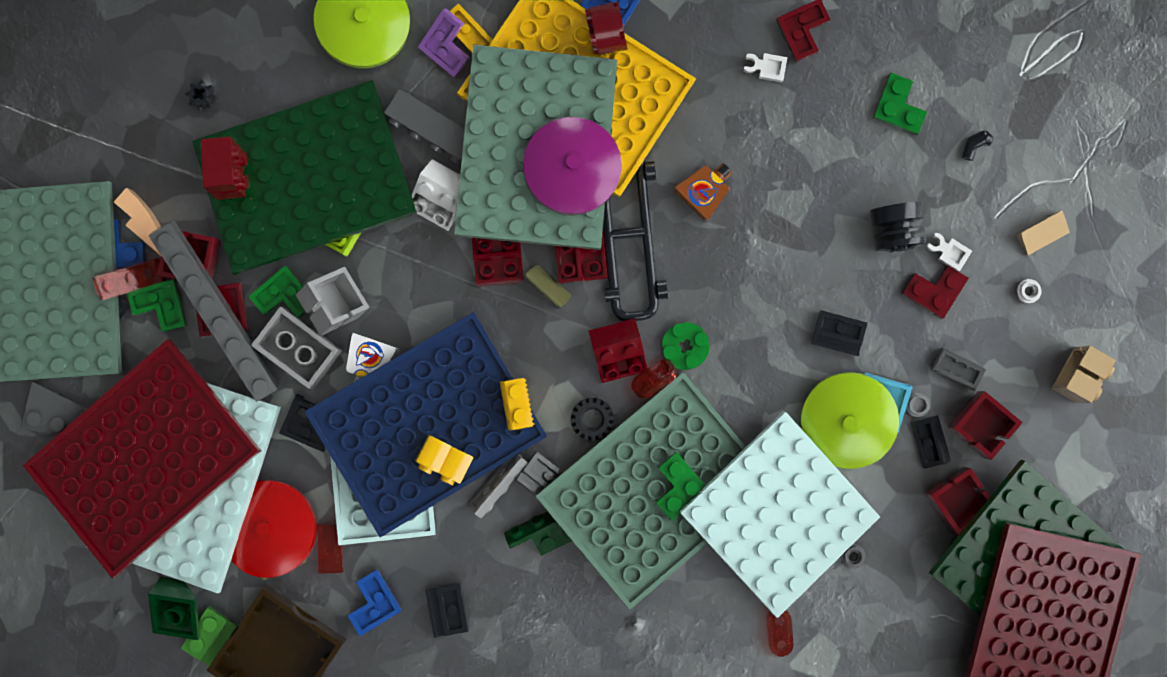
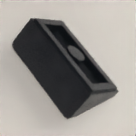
M936 415L911 422L923 469L949 463L951 458L939 416Z

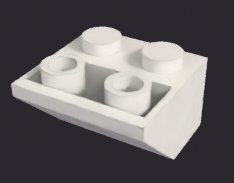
M432 159L420 173L412 193L417 214L449 231L456 220L460 174Z

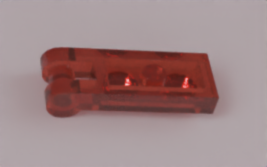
M154 258L92 277L100 301L166 281L165 277L157 275L160 259ZM150 268L152 277L146 278L145 269Z

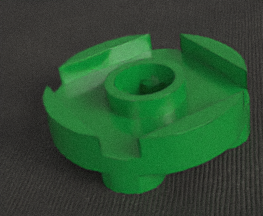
M684 322L678 323L667 330L663 336L661 348L668 364L679 370H689L698 367L706 360L710 345L709 338L701 327L693 323ZM687 339L690 341L689 345L692 346V350H687L683 353L679 343L685 342Z

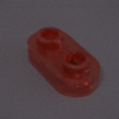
M660 360L633 379L631 387L637 397L648 398L674 381L677 376V370L670 360Z
M785 610L780 615L784 618L783 623L776 624L775 619L777 617L769 611L766 617L769 648L776 656H787L792 652L794 646L791 615ZM779 641L786 642L784 648L780 649L777 647Z

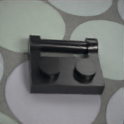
M296 394L279 434L325 452L326 447L309 419L297 414L299 408L308 410L316 404L305 400L304 396Z

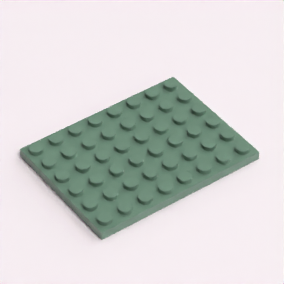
M473 45L454 236L601 250L605 203L591 212L580 215L560 214L546 208L535 199L526 184L523 161L527 145L533 135L541 127L556 119L565 117L588 119L603 127L611 135L617 59Z
M112 182L0 190V382L122 374Z
M683 372L535 497L630 610L707 544L681 514L671 521L655 503L673 486L657 467L674 452H677L700 480L707 485L746 446Z

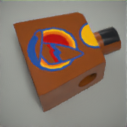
M724 163L714 172L705 165L678 184L674 192L702 220L707 222L730 189L724 181L732 174V171Z

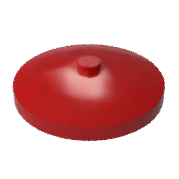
M265 480L256 482L231 559L236 567L255 577L272 578L292 572L306 560L315 543L317 524L314 510L303 493L292 485L281 481Z

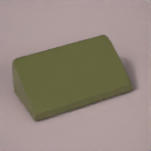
M535 265L525 274L526 279L558 308H562L571 298V294L541 266Z

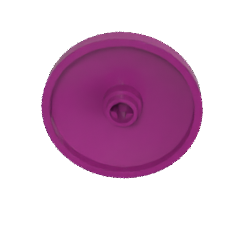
M579 117L556 119L541 127L529 141L523 161L525 181L535 199L546 208L566 215L585 214L602 206L614 193L622 168L620 152L612 136L597 123Z

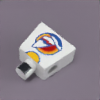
M353 333L346 372L356 375L355 381L393 360L399 348Z

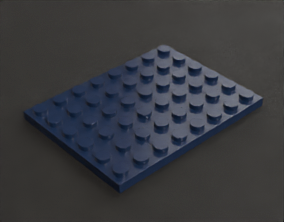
M474 312L304 411L380 538L547 437L532 410L530 411L533 418L532 422L534 423L532 427L516 430L508 429L500 382L511 380L513 377ZM428 435L473 457L460 484L454 482L453 485H450L440 479L441 474L435 471L428 474L418 468L419 463L415 460Z

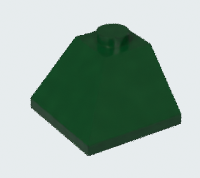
M160 577L148 593L152 633L199 640L200 632L196 597L184 581Z

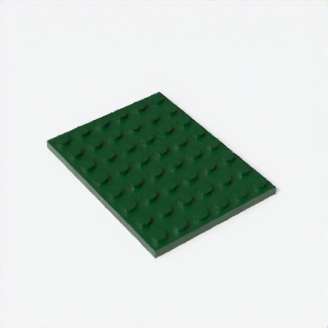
M373 80L192 141L201 172V139L231 137L247 154L248 163L247 166H244L243 175H247L249 182L248 189H245L246 197L217 200L208 192L231 272L234 275L417 214Z

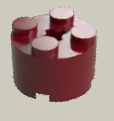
M618 1L585 9L594 55L599 54L600 56L628 50Z

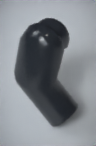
M980 131L967 139L962 158L974 161L977 148L986 145L990 146L993 143V136L988 131Z

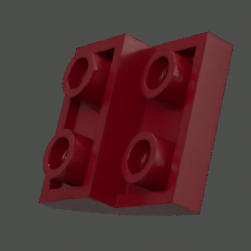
M602 231L601 250L555 246L558 281L560 284L608 279L604 231Z
M472 238L477 287L524 282L520 242Z

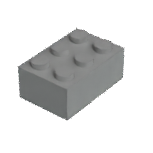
M281 306L251 344L252 347L308 389L316 388L343 352L324 336H320L315 329L287 308Z

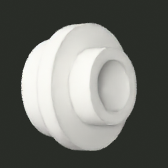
M1023 280L1017 286V296L1024 303H1033L1040 298L1041 287L1035 280ZM1026 287L1032 290L1030 296L1025 294Z

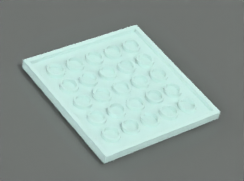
M784 411L679 511L777 618L880 518L876 511Z

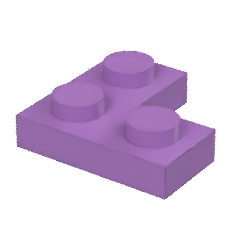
M443 9L418 48L450 75L456 77L470 59L466 53L452 43L464 23L448 9Z

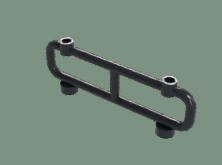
M644 160L636 172L642 227L613 230L610 198L605 202L603 230L609 288H604L606 302H611L613 314L622 321L634 318L636 321L650 319L658 310L659 300L668 299L667 281L656 279L647 181L656 180L654 161L645 162ZM643 237L649 307L644 311L625 312L621 309L614 239Z

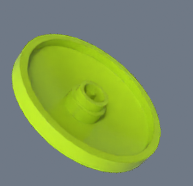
M318 0L314 10V27L322 48L334 60L349 67L367 69L389 62L402 50L409 35L410 14L405 0Z
M843 372L823 379L810 391L803 404L801 426L803 432L835 467L856 469L875 463L890 450L897 437L899 414L892 395L879 381L865 374Z

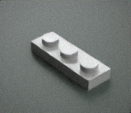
M520 454L501 464L467 504L479 518L482 519L485 514L491 511L497 499L507 492L509 485L527 465L528 462Z

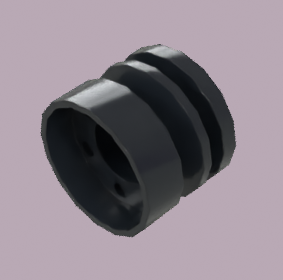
M921 202L893 204L870 210L872 226L884 227L883 232L874 235V239H885L886 241L876 244V251L901 252L912 250L927 243L926 237H915V234L925 232V227H913V222L923 218Z

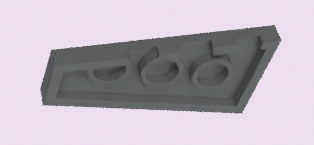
M32 381L21 428L57 436L86 411L87 408Z

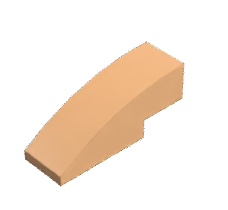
M126 188L114 203L131 217L126 226L161 256L148 236L152 231L161 227L147 204L133 190Z

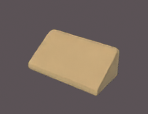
M1059 211L1016 234L1028 256L1070 232L1064 213Z

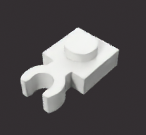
M764 53L761 60L754 54L746 55L745 59L753 61L754 66H744L743 72L751 74L759 71V79L783 82L787 57Z
M934 233L932 237L938 240V245L935 247L928 243L925 247L931 252L938 251L941 253L938 260L959 272L972 253V250L953 238L946 243L941 234Z

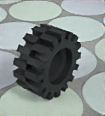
M583 399L572 410V428L584 440H600L608 435L613 427V411L601 399ZM588 410H596L601 414L602 422L597 428L590 429L584 425L583 415Z

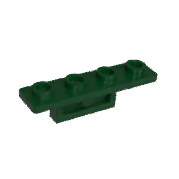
M548 511L541 515H536L531 520L514 526L504 533L510 549L532 539L541 556L572 541Z

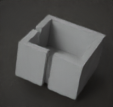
M345 267L308 282L296 294L306 313H312L309 318L320 336L358 319L370 308Z

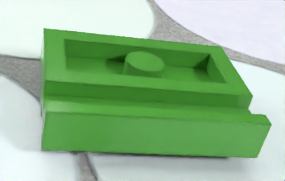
M210 606L207 607L198 621L199 640L186 639L181 649L199 661L206 663L208 667L225 642L231 638L239 626Z

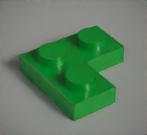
M891 72L873 119L918 135L927 111L905 103L914 81Z
M287 266L282 267L248 296L263 315H267L282 301L287 304L298 318L306 313L296 297V294L304 286Z
M169 280L127 292L132 315L136 316L156 310L162 332L187 326L176 280Z
M674 452L657 467L673 485L663 496L655 501L671 521L680 515L679 511L706 486L677 452Z

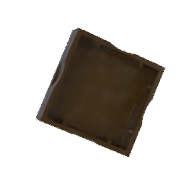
M266 586L260 591L242 617L237 631L225 642L206 671L215 677H322L347 639L270 586Z

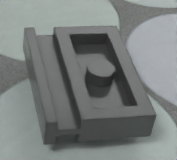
M534 452L527 465L522 469L518 477L515 478V481L536 496L564 472L540 453Z

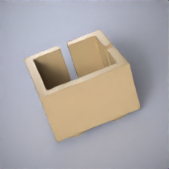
M1092 346L1074 347L1051 389L1076 403H1092L1102 393V381L1104 379L1108 380L1115 369L1113 365L1116 360Z

